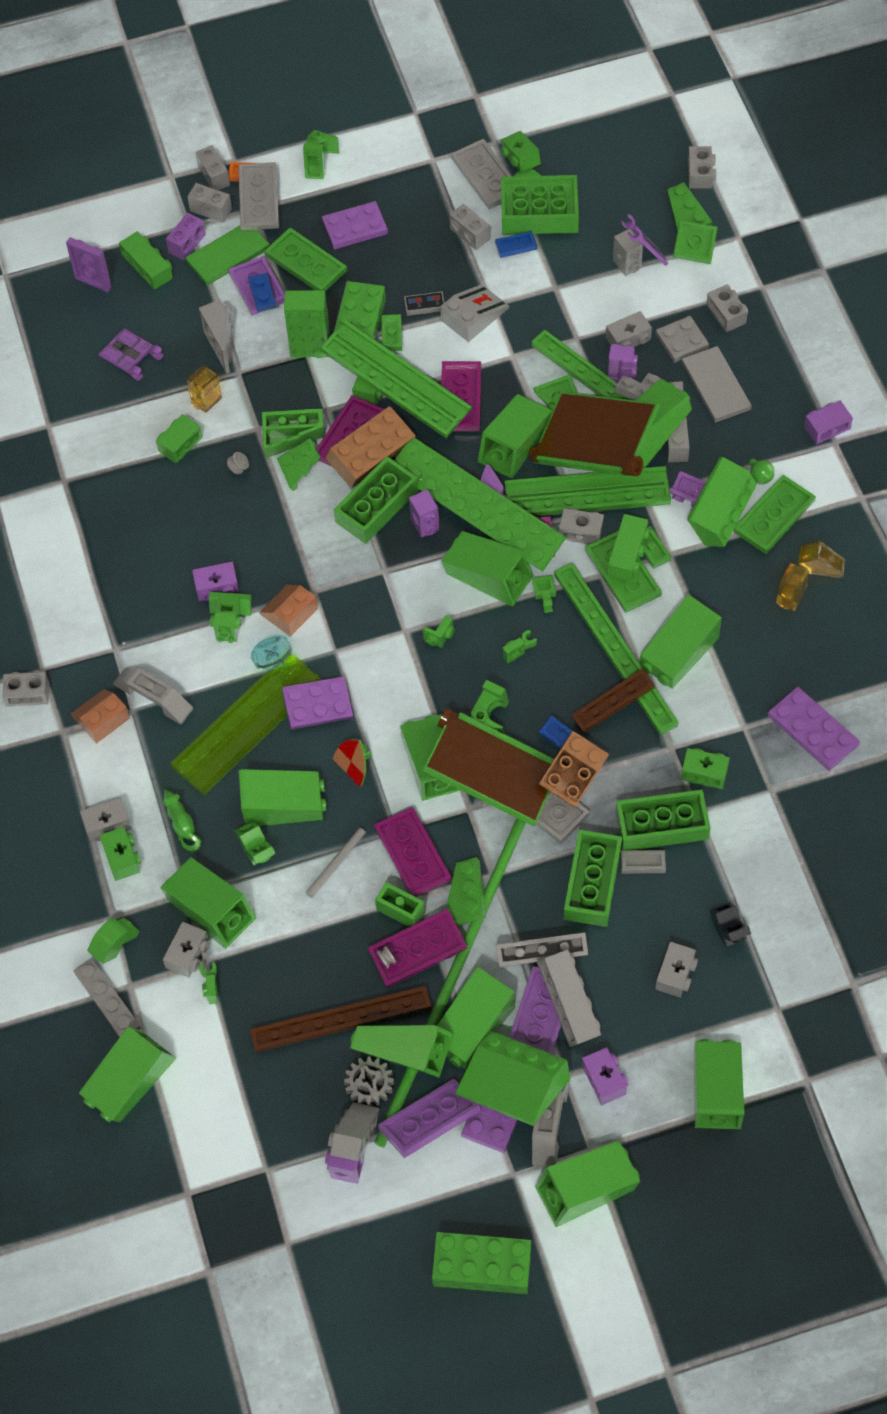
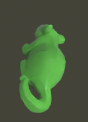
M164 790L163 802L167 807V816L172 820L173 830L179 837L178 840L181 841L182 847L186 851H197L200 849L202 841L198 835L194 834L195 825L190 814H187L184 806L179 802V795ZM184 838L192 840L194 844L186 845L183 840Z

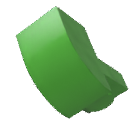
M253 820L234 830L245 854L253 865L264 863L275 854L273 847L265 840L259 825Z
M111 918L95 933L87 951L100 963L104 964L118 956L124 943L137 938L139 930L125 918L118 921Z

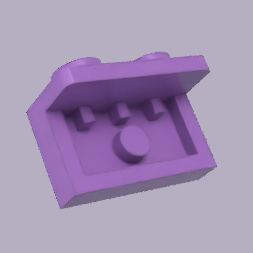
M680 471L673 488H670L669 492L673 495L672 499L682 503L686 500L691 502L690 506L694 507L706 481Z

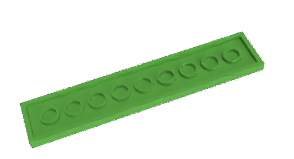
M412 438L394 460L418 477L417 488L420 491L428 490L435 501L495 541L524 550L526 561L542 572L566 540L564 535L416 438Z

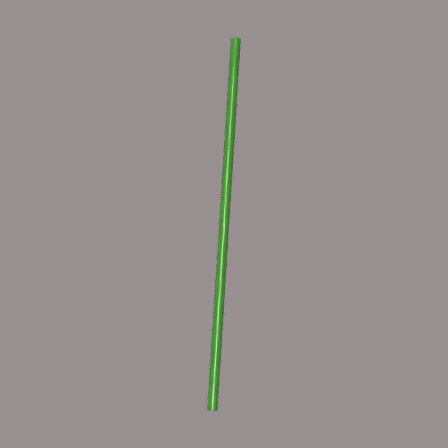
M516 818L483 893L485 913H487L526 824V822ZM484 919L470 922L463 938L468 949L456 955L426 1025L437 1026ZM410 1068L406 1069L384 1121L401 1111L418 1071ZM379 1131L374 1143L384 1148L388 1140Z

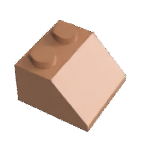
M287 584L259 613L291 637L318 609L316 596L301 585Z
M105 689L71 713L75 721L96 744L130 719L127 707L113 692Z

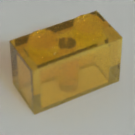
M204 365L187 380L191 404L197 410L201 409L207 413L222 399L218 375Z
M790 563L780 581L776 603L784 609L796 611L806 592L810 571Z

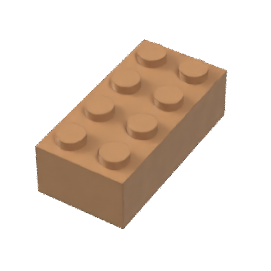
M389 406L331 447L325 459L350 488H353L386 456L391 459L396 457L416 435Z

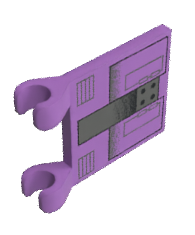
M628 214L627 216L630 221L624 223L622 220L621 223L625 228L634 230L635 235L628 232L629 237L634 241L641 242L666 266L668 262L661 250L636 226L633 216Z
M123 329L99 353L101 358L127 372L137 381L143 377V374H141V368L136 365L148 353L157 360H160L164 355L161 353V347L150 344L126 329Z

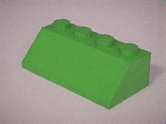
M719 457L687 518V521L704 546H726L757 485L749 470L724 457Z

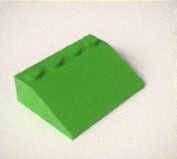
M577 175L501 177L502 235L520 234L532 231L533 234L578 233Z
M490 1031L478 1045L456 1090V1094L534 1126L571 1080L568 1062L561 1057Z

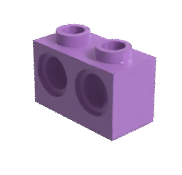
M187 213L166 237L168 253L184 261L185 257L193 251L206 235L203 220Z

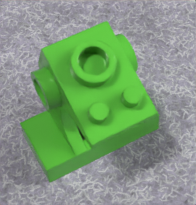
M314 130L307 136V141L303 146L305 178L324 179L323 154H339L338 137Z
M210 592L209 609L210 613H213L210 618V626L214 627L216 641L237 642V629L241 627V616L238 615L251 616V594Z
M486 680L482 686L483 692L471 712V718L504 734L503 726L493 722L489 717L491 712L497 707L506 709L509 699L505 688Z

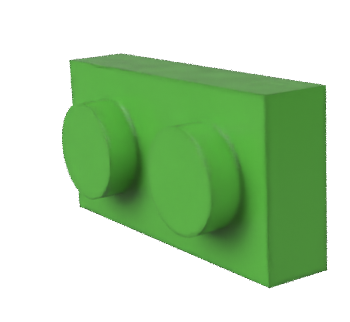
M401 314L382 315V345L391 351H402Z
M649 526L648 528H651L649 539L644 540L643 543L645 545L644 557L651 567L655 569L671 561V555L652 527Z

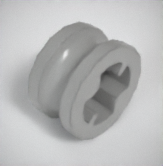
M386 946L383 947V951L376 952L387 969L391 963H397Z

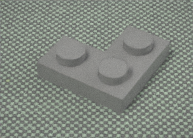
M648 373L642 383L633 378L623 375L617 383L614 392L631 400H636L661 378Z

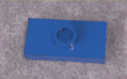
M532 231L495 239V245L500 258L537 250V244Z
M551 715L538 734L558 749H561L572 733V730Z

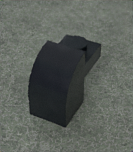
M729 902L709 910L714 926L722 942L727 947L747 939V935L751 934L749 925L741 921L736 905Z

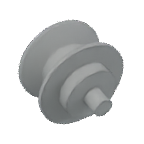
M235 452L233 456L227 459V465L233 473L241 474L249 467V461L243 453Z

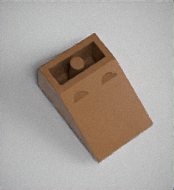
M572 731L539 785L575 808L609 754Z

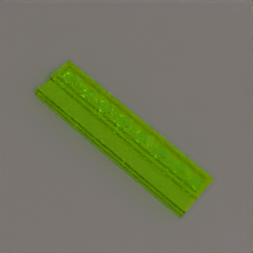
M288 651L170 763L171 768L200 791L202 795H205L287 716L282 687L321 681V678Z

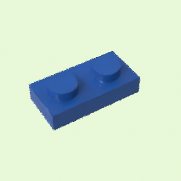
M267 273L248 277L257 312L276 308Z

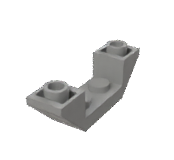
M140 667L125 668L113 682L114 686L129 695L135 691L161 706L164 715L180 725L193 711V707L172 686Z
M570 1081L534 1124L532 1134L533 1166L547 1168L557 1164L559 1152L557 1135L563 1102L567 1103Z

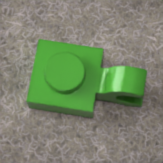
M553 576L532 578L535 599H542L544 613L553 612L551 597H556Z
M530 630L523 632L522 639L511 640L502 647L503 659L507 664L525 654L526 649L537 645L536 638L527 640L531 636Z
M212 962V969L210 971H205L204 965L200 964V973L206 978V983L202 984L203 997H207L209 1004H218L216 964Z

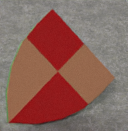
M350 739L338 746L333 760L359 787H362L366 775V760L371 758L372 755L369 750H366L367 746L362 744L361 740Z

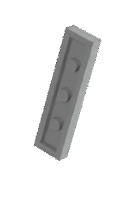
M92 958L73 970L119 1038L128 1026L137 1030L141 1029L136 1019Z

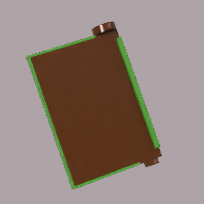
M561 392L538 446L530 448L529 456L532 458V462L536 464L638 477L643 469V460L639 455L660 406L658 403Z
M446 707L437 724L438 727L442 728V731L422 771L535 827L550 791L540 786L539 783L554 759L461 712L458 715L452 712V709Z

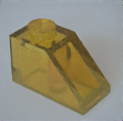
M819 540L800 547L798 565L810 574L842 578L844 576L846 560Z

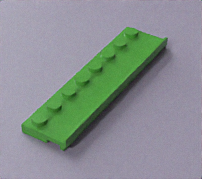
M344 320L343 325L321 346V352L446 439L469 411L472 410V406L347 320Z
M666 466L643 468L638 477L595 472L505 481L506 498L535 517L560 515L563 513L564 508L594 512L671 505Z

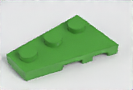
M684 182L667 190L677 231L680 220L712 226V220Z
M570 374L533 387L534 393L552 411L561 392L577 393Z
M477 857L456 863L446 909L448 908L456 926L486 918L481 867Z

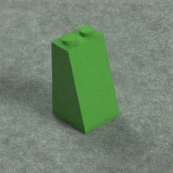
M659 379L636 399V401L658 403L660 406L639 455L643 460V467L648 465L692 410L689 395L685 391L681 392L671 382L667 383L663 379Z
M517 394L483 431L478 463L484 466L490 465L493 470L513 479L529 456L530 448L535 446L542 437L552 410Z
M464 531L454 540L453 545L441 561L447 575L510 606H514L534 576L529 563L526 561L524 550Z
M688 594L642 652L639 664L647 674H652L662 685L673 689L719 639L722 617Z
M441 714L437 716L430 715L422 720L408 721L404 725H400L401 737L422 801L461 791L422 771L442 731V728L437 726Z
M239 770L241 809L245 824L252 820L259 826L323 820V812L327 811L325 798L321 799V792H325L324 779H319L317 771Z
M192 857L182 864L160 887L168 901L202 930H205L210 937L225 949L256 919L246 898L240 891Z
M480 967L476 968L437 1025L453 1033L447 1057L450 1058L449 1061L458 1068L463 1067L465 1070H467L481 1041L490 1031L497 1032L515 1009V992Z
M435 1025L357 1026L356 1031H354L351 1037L350 1048L366 1055L440 1078L453 1033Z
M128 1026L79 1094L84 1097L83 1102L92 1109L98 1108L101 1111L99 1115L110 1123L112 1120L121 1122L170 1067L176 1057L144 1032Z
M711 1039L695 1041L694 1128L741 1129L744 1118L741 1043L730 1039L723 1040L722 1042H713Z
M618 1140L547 1167L535 1188L555 1227H559L634 1191L640 1183L637 1169L632 1166L629 1160L627 1150L622 1147Z

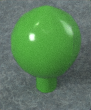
M756 459L749 461L751 466L750 473L756 483L764 485L772 481L774 478V466L771 462L767 460L757 461Z

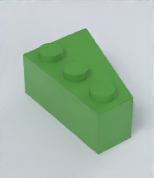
M322 409L262 412L265 459L293 449L310 438L313 441L323 438L324 419Z

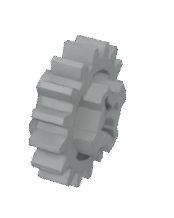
M371 1057L367 1058V1062H363L360 1058L359 1065L352 1063V1071L346 1070L348 1078L344 1079V1084L348 1086L345 1088L346 1093L351 1094V1101L353 1102L358 1099V1104L367 1102L368 1106H371V1102H375L379 1106V1099L381 1098L387 1101L386 1093L392 1094L393 1091L390 1086L394 1085V1079L390 1078L393 1076L392 1070H387V1063L380 1065L379 1058L372 1062ZM366 1076L372 1082L373 1088L366 1082ZM383 1085L382 1089L378 1092L379 1086Z

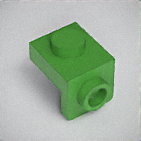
M445 615L436 631L424 627L423 639L431 646L436 645L442 648L446 640L451 639L454 634L453 618Z

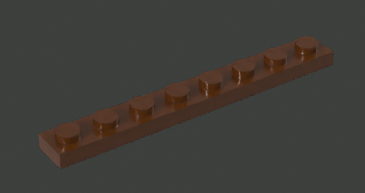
M426 986L253 1028L250 1031L255 1052L258 1053L355 1029L357 1026H367L431 1010V1004Z

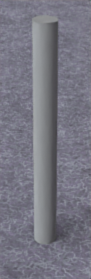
M358 828L306 891L309 897L313 898L366 834L364 829Z

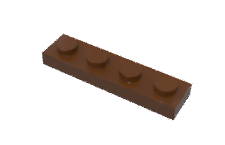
M641 669L571 715L582 732L586 733L654 689L655 685L644 669Z

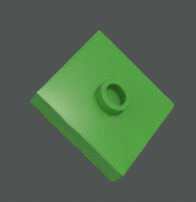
M680 220L673 258L711 264L718 227Z

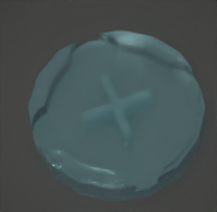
M281 635L270 636L261 640L253 648L251 659L256 668H263L265 671L273 670L282 666L287 661L288 655L290 657L292 654V646L286 637Z

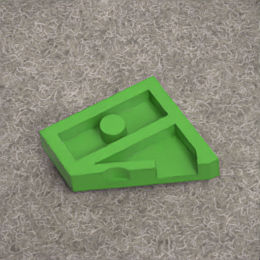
M311 438L277 458L292 491L297 489L298 486L296 484L302 476H307L311 467L321 457Z

